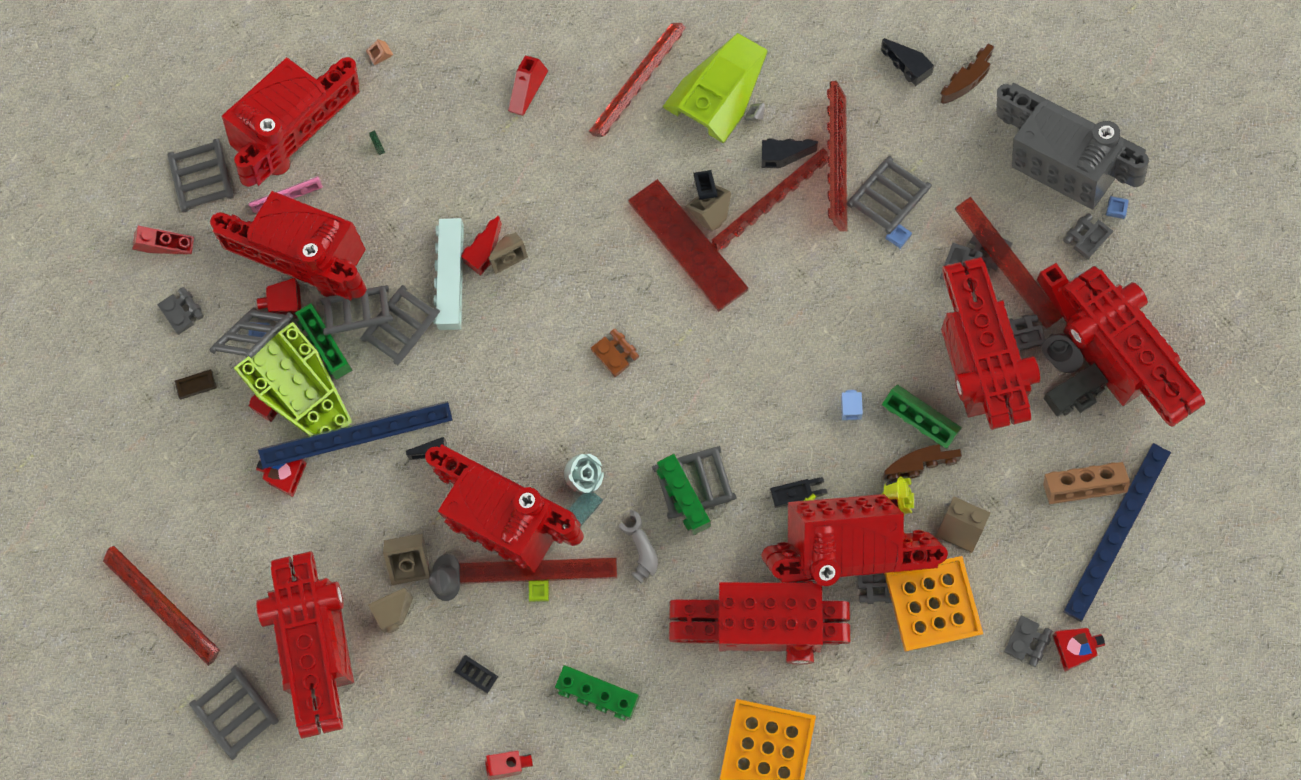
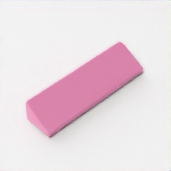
M319 176L277 191V193L294 199L321 189L323 186ZM269 195L249 202V207L253 213L259 212Z

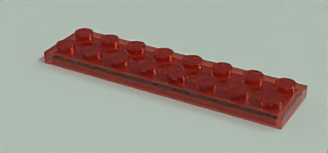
M836 80L830 81V89H827V97L830 100V105L827 106V113L830 117V122L827 123L828 133H830V139L827 140V146L830 150V156L827 157L828 166L830 167V173L827 175L830 190L828 191V200L830 202L828 217L839 231H848L846 204V95Z
M658 179L628 200L631 207L718 312L748 291L747 285Z

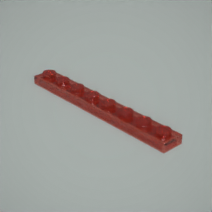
M671 23L589 130L593 136L603 137L609 132L612 124L620 118L621 112L630 105L634 95L639 93L643 83L651 77L653 70L661 64L663 57L671 51L675 41L680 39L682 32L686 28L682 23Z
M824 148L818 151L712 239V247L716 251L721 248L724 249L735 236L739 237L742 235L747 226L754 225L758 221L759 216L767 214L776 202L780 203L783 201L788 192L795 191L804 179L808 180L814 174L816 169L823 168L827 163L828 152Z
M969 197L956 206L955 211L1033 313L1038 316L1043 326L1047 329L1063 318L975 201Z
M115 546L108 548L103 562L208 666L214 663L220 649L145 577Z
M617 558L542 560L535 573L526 568L518 567L513 561L459 563L460 584L617 579Z

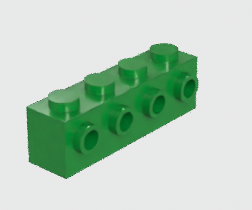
M312 303L295 312L299 319L297 321L301 331L306 330L308 334L306 338L312 346L315 345L321 360H324L326 363L325 368L329 376L333 375L338 380L353 371L331 334L324 335L323 330L326 326Z
M898 384L891 389L882 403V406L889 412L896 414L904 422L914 426L922 434L930 437L946 449L953 443L962 429L961 426Z
M675 454L658 461L656 473L660 480L664 479L666 483L664 487L669 497L673 496L675 500L673 504L678 514L682 513L685 518L682 521L687 531L691 530L693 535H696L711 527V521Z
M566 665L563 666L555 685V689L559 691L558 695L568 699L570 696L577 698L576 702L588 706L589 703L595 705L597 711L605 714L607 711L615 713L614 717L625 721L626 718L631 720L640 698L636 693Z

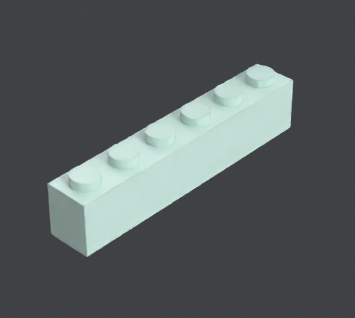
M461 218L439 219V225L436 226L438 243H435V252L438 254V260H435L437 277L434 278V287L437 289V295H434V306L440 310V313L433 323L437 325L439 330H461L463 260L461 256L463 252L464 224Z

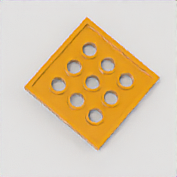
M962 556L946 559L943 563L938 564V568L884 573L905 652L983 634ZM944 575H949L952 578L951 585H946L943 582ZM925 579H930L933 582L932 589L925 588L923 584ZM906 583H911L914 586L913 593L910 594L905 591L904 586ZM949 594H954L957 597L956 605L949 603ZM931 598H934L938 601L939 605L937 609H933L929 606V600ZM912 602L919 605L918 613H913L910 610ZM954 614L962 616V624L959 625L954 622ZM935 618L943 620L944 626L942 629L935 627ZM916 622H921L924 625L925 630L923 633L915 630Z
M736 699L720 780H804L816 716ZM749 718L757 720L758 726L755 729H749L746 726V721ZM770 722H774L778 726L777 732L773 734L766 730V725ZM788 727H795L798 730V735L794 738L788 737L786 734ZM745 738L753 740L754 746L751 749L743 748L742 741ZM766 742L774 746V751L770 754H766L762 750V745ZM791 747L794 750L793 757L785 758L782 754L783 748ZM742 758H746L750 762V766L746 770L738 767V761ZM760 763H767L769 765L770 771L767 774H761L758 771ZM781 767L789 769L790 776L788 778L782 779L779 777L778 770Z

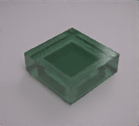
M375 130L369 132L378 155L384 154L385 151Z

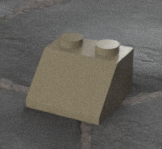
M953 497L935 537L973 553L990 516V512L957 497Z
M423 533L384 540L383 555L392 585L429 579L430 569Z

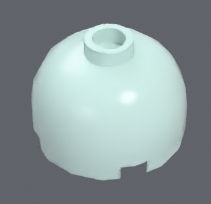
M591 454L576 455L567 462L564 469V479L567 485L576 492L589 493L595 491L602 484L604 477L600 467L602 464L597 457Z

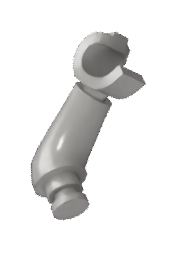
M630 510L631 519L636 521L635 526L628 528L621 523L619 529L627 535H633L632 539L637 548L639 560L637 561V571L632 572L631 575L642 584L644 577L654 576L656 573L658 557L644 530H641L642 522L640 515L636 511Z

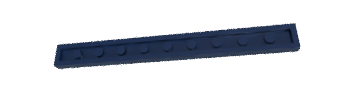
M445 401L259 448L258 453L262 467L265 469L453 421L449 403Z
M1155 443L1151 445L1128 488V492L1121 501L1063 611L1065 614L1080 622L1083 621L1169 458L1170 451Z

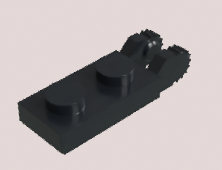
M824 478L804 479L770 488L774 507L786 506L788 502L804 501L811 494H815L816 497L826 495L827 489L811 491L810 487L824 483Z

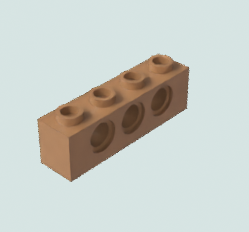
M1112 462L1100 466L1093 465L1087 468H1073L1067 471L1050 472L1045 474L1043 486L1049 504L1127 493L1130 480L1124 463Z

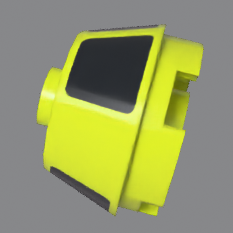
M900 476L885 483L882 494H885L905 516V514L912 513L910 508H914V493L909 488V485L912 484L910 478H902Z

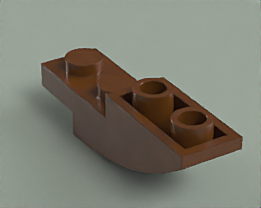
M988 43L985 48L979 50L976 55V61H971L967 69L962 67L959 72H954L950 79L952 82L949 86L945 85L940 93L942 95V104L962 97L984 79L990 69L991 64L987 61L992 56L994 46Z
M940 444L915 450L891 464L884 471L883 480L889 479L891 481L900 476H908L910 479L920 477V474L924 471V466L926 468H935L938 464H946V466L955 465L962 457L961 450L941 452Z

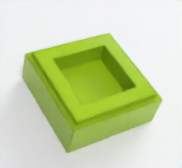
M529 581V602L549 601V581Z

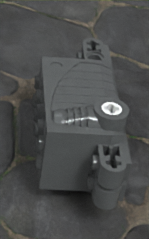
M1014 82L1012 85L1003 84L998 87L996 114L1006 124H1012L1019 129L1013 138L1012 168L1092 210L1115 179L1132 187H1139L1144 184L1149 163V157L1145 154L1146 149L1120 137V129L1114 122L1102 121L1095 124Z

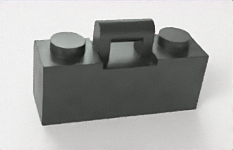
M1093 363L1047 392L1043 399L1057 417L1061 414L1066 416L1074 410L1073 406L1081 413L1097 403L1093 394L1097 396L1104 392L1108 380L1097 365ZM1086 396L1087 400L1080 404L1079 400Z

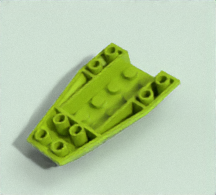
M739 33L735 34L681 80L663 105V108L677 117L680 113H683L708 128V135L724 144L744 116L768 50Z
M293 322L275 335L252 358L248 356L233 368L261 401L309 436L343 428L352 423L317 350Z

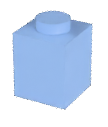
M847 390L845 393H842V420L862 419V392Z

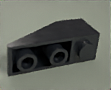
M886 38L882 39V53L893 61L896 69H900L904 73L908 82H912L917 86L932 75L934 65L922 52Z
M773 138L762 140L761 168H782L817 152L818 141H813L812 139H805L803 141H795L794 139L776 140Z

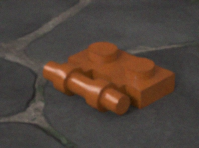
M614 328L610 332L614 337L613 340L609 341L605 336L591 347V351L616 377L630 366L626 360L628 357L635 361L639 358V355L636 352V348L625 340V336ZM620 344L625 351L620 353L615 347Z

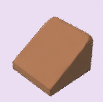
M379 39L366 50L374 65L393 55L387 43Z

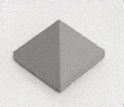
M752 104L745 116V120L763 119L765 104Z

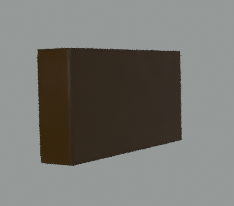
M211 369L175 380L180 400L217 388Z

